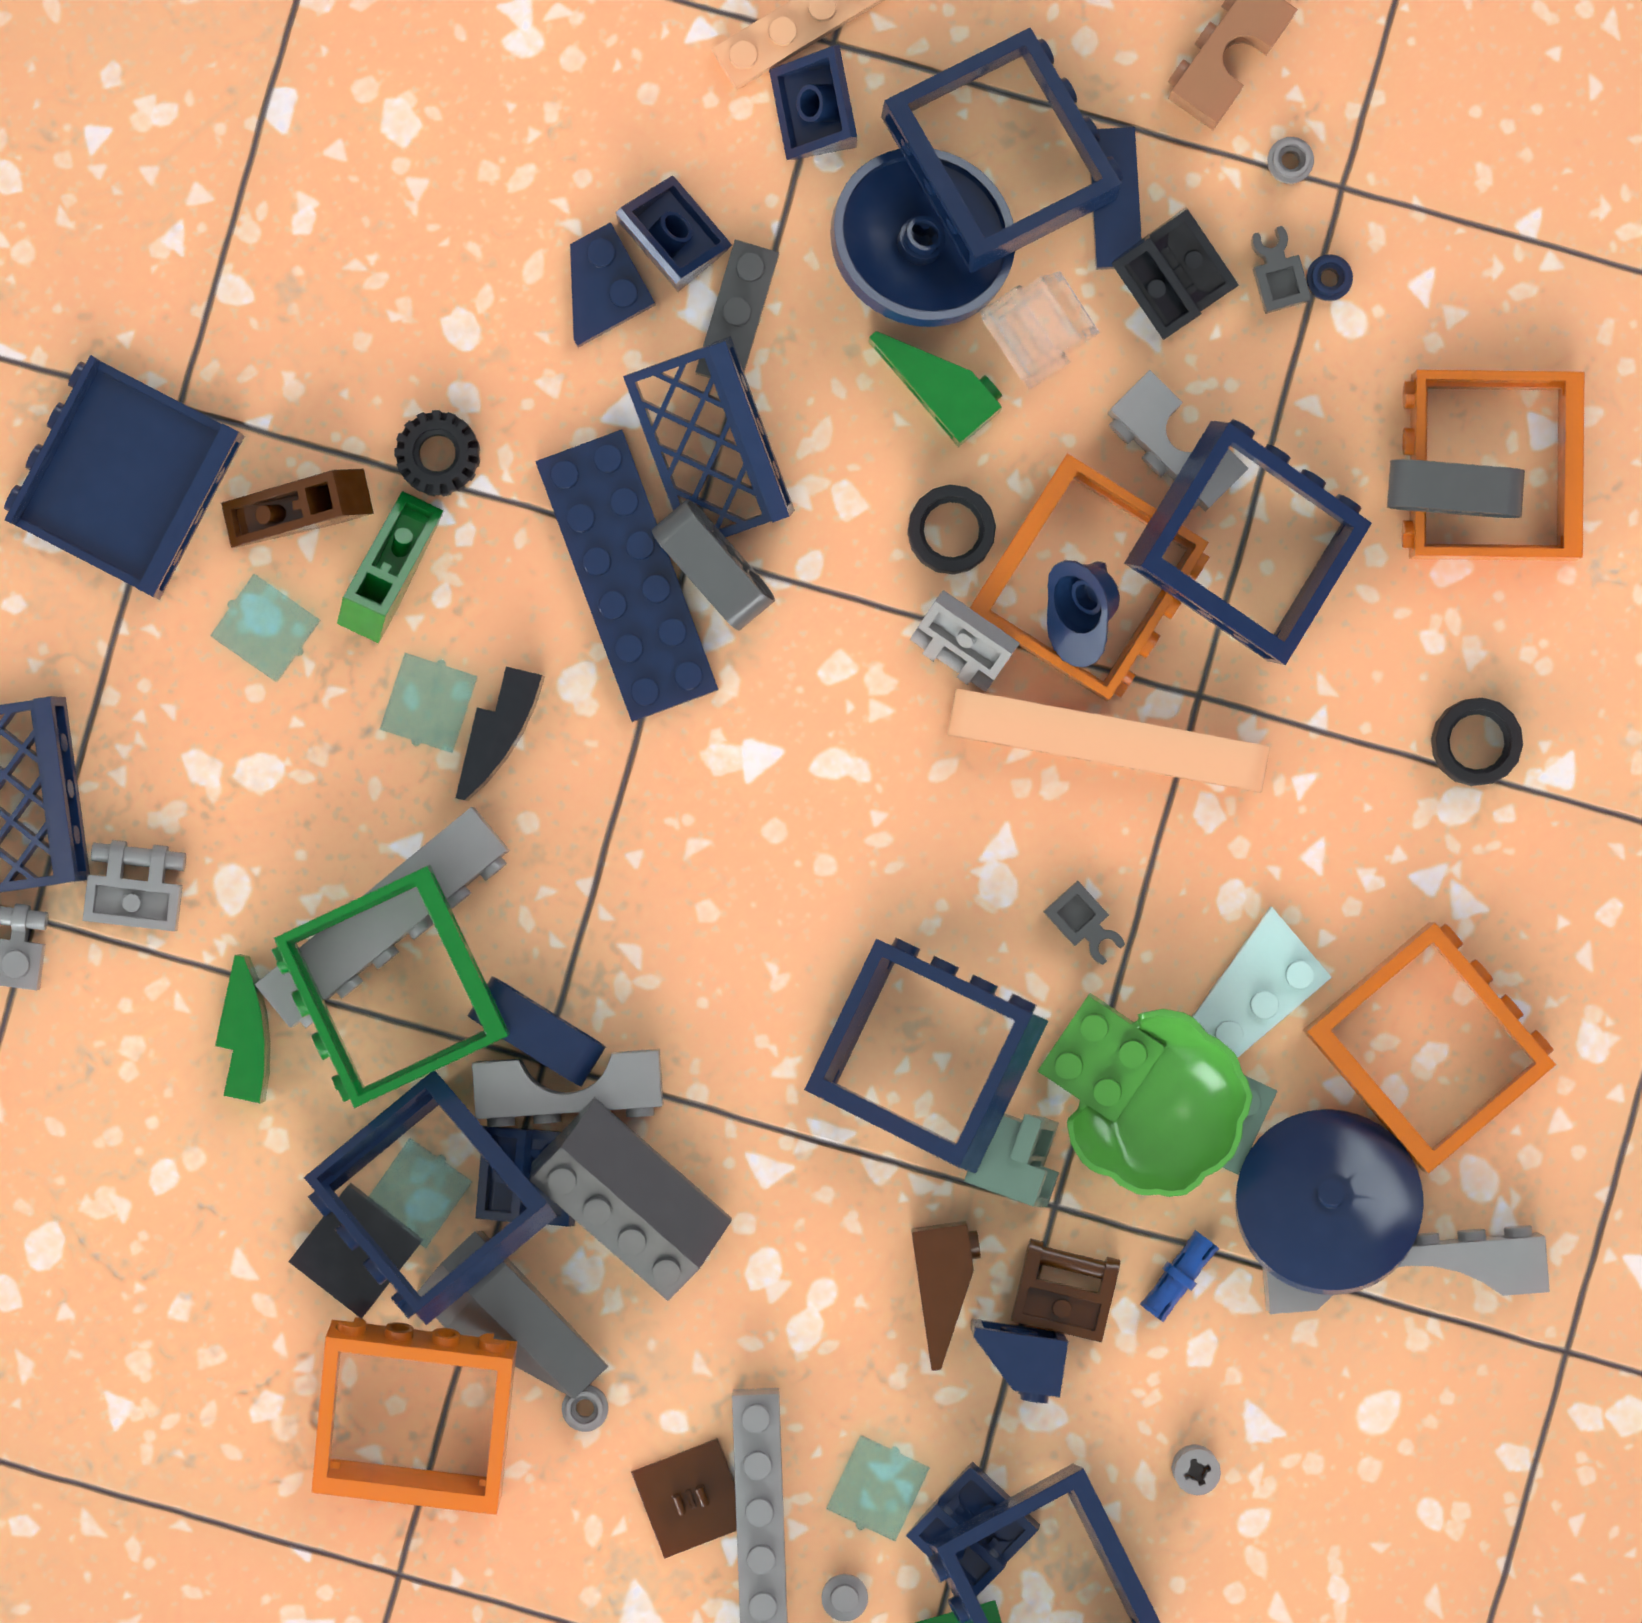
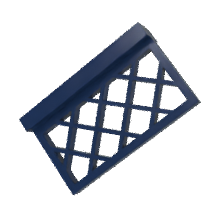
M731 336L623 376L673 511L682 504L680 496L689 499L695 504L719 515L715 526L725 537L791 516L795 509ZM701 358H705L711 374L704 392L680 381L687 363ZM679 367L675 377L663 373ZM655 376L671 384L661 407L644 400L637 381ZM713 385H715L719 399L710 395ZM676 387L701 398L691 421L666 410ZM706 401L722 408L725 412L727 422L721 435L696 424ZM648 409L657 413L654 423L651 420ZM663 417L687 428L677 451L660 443L656 431ZM729 429L732 431L735 442L726 439ZM692 431L717 442L707 465L683 454ZM722 445L740 453L743 466L737 479L712 468ZM664 453L674 457L670 467ZM679 460L703 471L693 494L677 487L672 475ZM746 472L752 486L741 482ZM709 474L733 485L723 508L698 497ZM738 488L756 496L762 514L744 519L728 511ZM724 518L735 522L720 528Z
M49 696L0 705V715H4L0 720V735L19 749L5 769L0 765V790L8 781L25 794L12 814L0 806V816L6 820V823L0 830V845L13 827L31 840V843L18 860L0 847V857L13 867L3 882L0 883V893L87 881L90 870L66 697ZM31 711L33 730L23 743L9 732L6 727L16 713ZM34 742L36 746V752L31 749ZM25 755L38 763L39 777L31 788L12 775ZM40 789L42 790L43 798L37 794ZM31 801H34L43 808L45 812L46 822L37 834L18 820ZM47 834L49 844L43 840ZM38 846L51 856L52 876L38 877L25 867V864ZM19 873L27 878L14 881Z

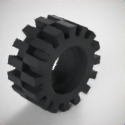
M432 410V413L425 414L422 412L417 414L416 419L413 421L409 420L404 425L405 429L402 433L398 434L396 439L398 443L397 448H394V456L397 459L396 465L399 472L413 488L430 496H448L454 491H461L469 480H473L476 475L475 470L480 464V446L475 437L476 435L463 419L461 420L450 412L444 413L440 410ZM444 436L454 444L456 451L455 459L451 466L443 471H431L421 462V446L430 437Z

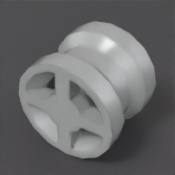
M1196 1444L1188 1445L1180 1449L1173 1458L1171 1466L1173 1477L1180 1488L1188 1494L1204 1495L1212 1491L1218 1484L1221 1475L1220 1464L1213 1453L1206 1447Z

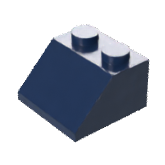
M979 1319L971 1320L970 1328L973 1337L1012 1390L1018 1391V1394L1021 1395V1400L1047 1404L1049 1396L1060 1398L1068 1340L1064 1333Z

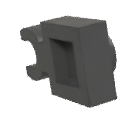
M1283 226L1276 227L1275 229L1278 243L1273 248L1265 247L1262 244L1259 232L1254 233L1251 238L1253 251L1256 255L1263 258L1265 263L1253 268L1265 314L1310 302L1311 300L1299 255L1289 258L1285 257L1284 250L1288 244V235Z
M1076 881L1043 911L1073 946H1076L1085 938L1089 942L1091 957L1102 965L1107 962L1098 949L1102 940L1111 939L1120 949L1125 945L1124 940L1117 932L1104 930L1101 927L1100 923L1109 914L1079 881Z

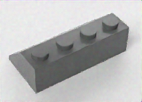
M595 1097L541 1152L531 1165L529 1180L667 1301L701 1268L732 1221V1217Z

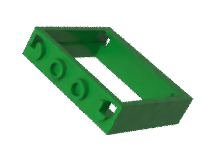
M431 865L425 866L274 938L277 947L272 949V952L277 961L276 964L282 975L290 972L297 987V990L291 992L296 1007L302 1017L311 1016L318 1031L311 1034L315 1047L323 1060L330 1057L338 1073L332 1076L336 1091L338 1090L343 1102L350 1100L354 1108L501 1040L510 1034ZM417 887L484 1030L364 1086L297 943Z

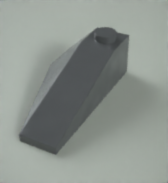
M474 1231L438 1266L417 1293L422 1297L488 1242L490 1238L484 1231ZM506 1258L436 1317L445 1328L457 1330L460 1335L479 1337L483 1334L492 1333L494 1334V1339L516 1341L515 1367L574 1399L609 1367L509 1258Z

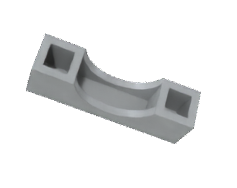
M660 1049L613 1052L607 1068L600 1079L593 1085L575 1092H559L541 1085L529 1073L522 1058L476 1061L472 1063L476 1119H487V1127L515 1125V1117L532 1115L534 1124L561 1122V1113L581 1112L594 1097L609 1110L626 1109V1117L654 1116V1107H662L664 1104Z

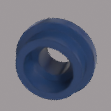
M1328 254L1318 257L1311 263L1307 270L1306 281L1310 292L1316 298L1323 301H1336L1345 296L1350 290L1353 282V273L1347 261L1337 255ZM1327 270L1334 272L1337 276L1336 285L1332 287L1325 286L1321 281L1322 272Z

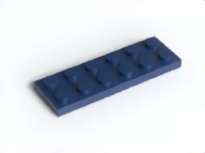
M621 429L535 461L631 721H638L718 691V686L670 557L659 545L652 533V528L657 525L623 430Z

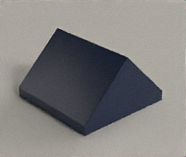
M840 45L830 46L769 70L786 160L857 148V132Z
M673 175L620 207L616 212L619 224L677 292L682 290L732 246L730 241Z

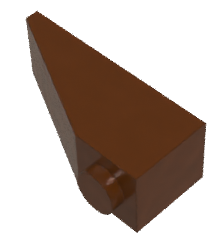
M364 469L331 470L221 503L231 548L328 527L374 514Z
M966 1221L911 1229L932 1371L941 1370L974 1272L972 1259L981 1258L977 1230L968 1232Z

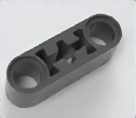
M1390 460L1387 508L1494 518H1521L1525 470L1422 460Z
M685 500L652 528V533L659 545L734 629L740 631L775 602V597L766 583L693 501Z

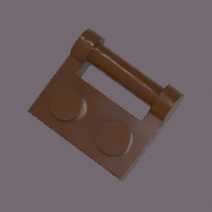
M1030 1238L1011 1321L1102 1343L1121 1261L1106 1257L1105 1261L1045 1247L1043 1246L1044 1241ZM1039 1264L1101 1279L1099 1290L1094 1292L1036 1278Z

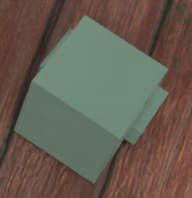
M1004 1114L976 1174L967 1171L964 1182L1033 1207H1048L1059 1172L1043 1166L1045 1165L1059 1122L1030 1114H1025L1023 1120Z

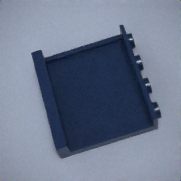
M90 355L86 363L81 361L74 369L68 386L73 389L65 404L58 403L52 411L47 423V427L51 431L44 445L37 444L30 453L25 466L30 471L22 487L16 485L10 492L4 505V509L9 512L4 520L160 600L245 436L237 430L215 421Z

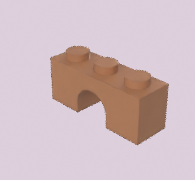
M1225 0L1221 7L1228 12L1218 26L1210 21L1194 44L1201 49L1191 64L1183 59L1168 80V83L1174 86L1168 99L1211 130H1214L1244 86L1226 71L1223 64V52L1235 44H1248L1267 55L1298 10L1287 1Z

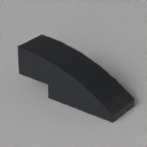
M511 667L505 668L495 712L481 708L476 709L455 798L469 801L490 781L508 759L522 737L537 705L545 679L543 675Z

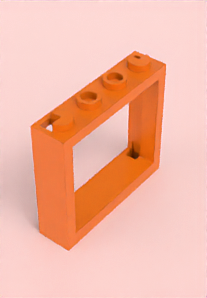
M1416 370L1412 373L1411 381H1405L1403 385V408L1411 409L1410 428L1404 427L1402 451L1403 455H1410V460L1427 461L1428 389L1558 390L1557 545L1426 544V512L1410 511L1409 520H1403L1401 529L1402 548H1409V559L1576 561L1583 558L1585 372Z
M1067 453L970 606V609L1020 643L1019 647L1107 702L1113 694L1122 698L1136 674L1129 670L1138 655L1145 659L1148 657L1161 636L1154 629L1163 615L1170 620L1181 605L1180 601L1161 589L1104 681L1081 667H1074L1063 661L1055 650L991 611L992 606L1073 479L1145 525L1149 523L1157 510ZM1181 526L1172 542L1186 551L1176 565V568L1196 580L1210 558L1203 553L1209 542L1186 527Z
M1428 922L1303 1029L1305 1034L1386 1129L1401 1142L1421 1170L1428 1174L1556 1066L1555 1062L1549 1057V1054L1554 1049L1537 1030L1530 1034L1519 1021L1524 1015L1519 1007L1506 994L1499 998L1488 985L1493 981V978L1484 966L1476 959L1469 963L1458 950L1463 943L1447 924L1439 928L1434 922ZM1431 944H1433L1533 1062L1433 1148L1427 1144L1331 1031V1029Z
M355 1317L353 1322L332 1319L325 1337L311 1493L497 1515L502 1496L517 1341L494 1339V1334L492 1333L483 1334L479 1337L460 1335L457 1330L451 1328H437L433 1331L417 1330L411 1325L401 1322H393L383 1326L367 1324L364 1319ZM341 1352L496 1370L497 1381L487 1477L332 1459L331 1452Z

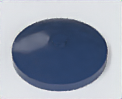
M900 149L881 154L861 166L846 183L832 215L830 229L832 252L836 265L849 288L874 311L889 319L907 325L920 327L946 326L975 315L986 307L999 292L1013 264L1015 251L970 273ZM934 149L985 238L1014 224L1004 197L981 170L956 155Z
M1334 1109L1299 1113L1284 1119L1266 1131L1257 1140L1244 1160L1235 1195V1210L1239 1229L1245 1244L1255 1259L1270 1274L1287 1285L1302 1291L1322 1295H1340L1360 1291L1373 1286L1390 1275L1403 1262L1414 1245L1420 1229L1424 1207L1423 1189L1418 1170L1401 1142L1387 1129L1369 1118L1348 1111Z

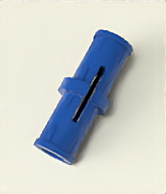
M1195 1230L1172 1263L1167 1261L1162 1269L1165 1272L1140 1305L1164 1322L1188 1289L1192 1291L1197 1285L1194 1280L1215 1252L1218 1251L1219 1247Z

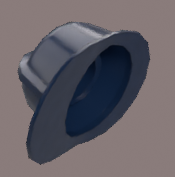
M1064 560L1054 565L1049 573L1048 637L1053 649L1060 658L1074 667H1088L1100 659L1106 647L1108 622L1119 607L1120 594L1118 586L1113 577L1107 572V565L1104 562L1097 561L1091 564H1081L1077 561Z

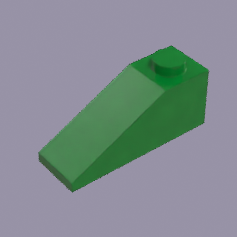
M875 331L869 337L870 345L958 447L1001 412L1002 406L997 400L1002 397V394L986 375L978 379L968 369L878 331Z
M401 492L343 596L337 621L338 625L379 644L399 608L442 518L444 510L406 492Z

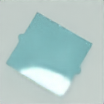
M253 574L235 601H228V611L210 636L269 678L278 682L296 655H303V645L321 620L259 576Z
M404 653L380 730L411 739V743L414 746H419L423 743L453 753L478 676L448 667L444 660H438L435 663Z
M409 1138L369 1197L424 1239L420 1245L427 1248L473 1181L447 1164L444 1155L437 1157L412 1138Z
M860 1434L826 1509L855 1522L859 1530L867 1528L896 1541L930 1467L901 1454L897 1446L888 1448Z

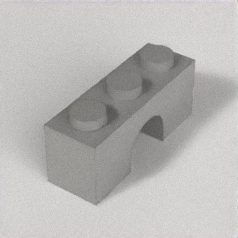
M1149 370L1109 410L1108 415L1113 419L1109 426L1125 443L1129 444L1134 440L1146 452L1142 459L1158 476L1162 477L1167 473L1175 480L1192 452L1181 451L1170 443L1166 433V425L1169 417L1183 402ZM1230 449L1227 450L1192 508L1193 510L1198 505L1204 511L1209 509L1249 469Z

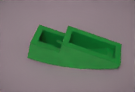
M237 954L234 955L215 1046L233 1050L223 1096L260 1104L266 1101L270 1074V1033L267 1009L263 994L255 986L259 979L250 956Z

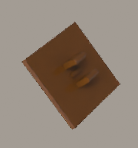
M718 1438L631 1471L664 1559L737 1531L735 1482Z

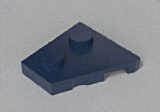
M611 222L570 244L573 336L578 348L656 305Z

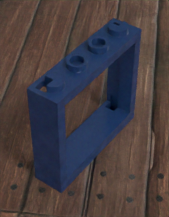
M1031 27L884 100L881 118L970 273L1115 201L1122 185L1121 180H1123L1119 165L1112 156H1105L1098 144L1100 136L1094 122L1088 116L1083 118L1075 104L1077 96L1073 86L1067 78L1061 79L1052 65L1054 64V57L1049 45L1044 39L1038 40ZM1022 56L1095 183L985 238L912 111Z
M1232 419L1230 423L1211 421L1124 564L1266 661L1286 665L1372 523L1359 514L1362 508L1356 502L1341 494L1334 497L1324 489L1326 482L1322 478L1305 469H1302L1300 473L1288 463L1291 458L1285 452L1270 444L1263 447L1253 440L1255 432L1245 424L1235 419ZM1230 446L1341 523L1274 634L1162 558Z
M895 937L892 945L876 938L804 1090L958 1168L976 1174L1045 1030L1048 1020L1033 1014L1037 1006L1036 1004L1013 993L1009 1001H1006L995 995L998 986L976 975H972L970 982L956 977L959 967L934 956L929 964L917 958L920 949ZM894 963L1014 1020V1024L957 1143L837 1084Z
M436 1071L425 1076L304 1177L314 1189V1192L308 1198L324 1217L331 1212L342 1223L335 1229L338 1235L352 1251L358 1246L365 1251L370 1258L362 1264L380 1285L388 1279L398 1291L390 1297L408 1319L417 1314L425 1325H428L557 1216L546 1200ZM439 1105L523 1204L526 1210L421 1297L337 1196L335 1191Z
M1076 1464L1063 1468L927 1542L933 1553L932 1556L928 1557L932 1566L931 1570L940 1583L945 1580L947 1581L954 1595L948 1599V1603L958 1622L989 1623L955 1554L1068 1493L1131 1622L1160 1623L1084 1468Z

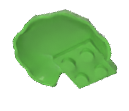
M1091 993L1087 996L1038 1069L1039 1073L1080 1100L1078 1109L1067 1120V1128L1071 1146L1081 1162L1090 1170L1111 1177L1120 1186L1138 1195H1162L1166 1197L1187 1195L1198 1187L1205 1177L1219 1171L1235 1155L1242 1138L1243 1121L1249 1113L1253 1098L1248 1079L1243 1074L1235 1053L1220 1039L1209 1035L1193 1017L1184 1012L1159 1009L1138 1014V1020L1133 1022Z

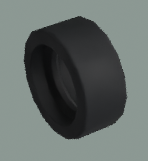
M949 484L930 490L918 500L910 514L907 534L911 550L923 565L938 573L954 575L970 571L985 559L994 543L996 524L992 509L980 494L968 487ZM949 502L959 503L969 508L977 518L979 526L978 539L973 548L964 555L956 557L942 556L935 552L927 543L924 534L925 520L930 512L937 506Z
M1487 698L1465 699L1447 708L1436 721L1431 736L1432 754L1440 770L1455 782L1469 786L1493 784L1506 777L1519 762L1523 748L1522 729L1514 714L1500 702ZM1479 714L1491 718L1499 725L1503 733L1504 747L1501 756L1494 764L1485 769L1475 770L1464 767L1455 759L1450 748V736L1452 729L1459 720L1469 715Z

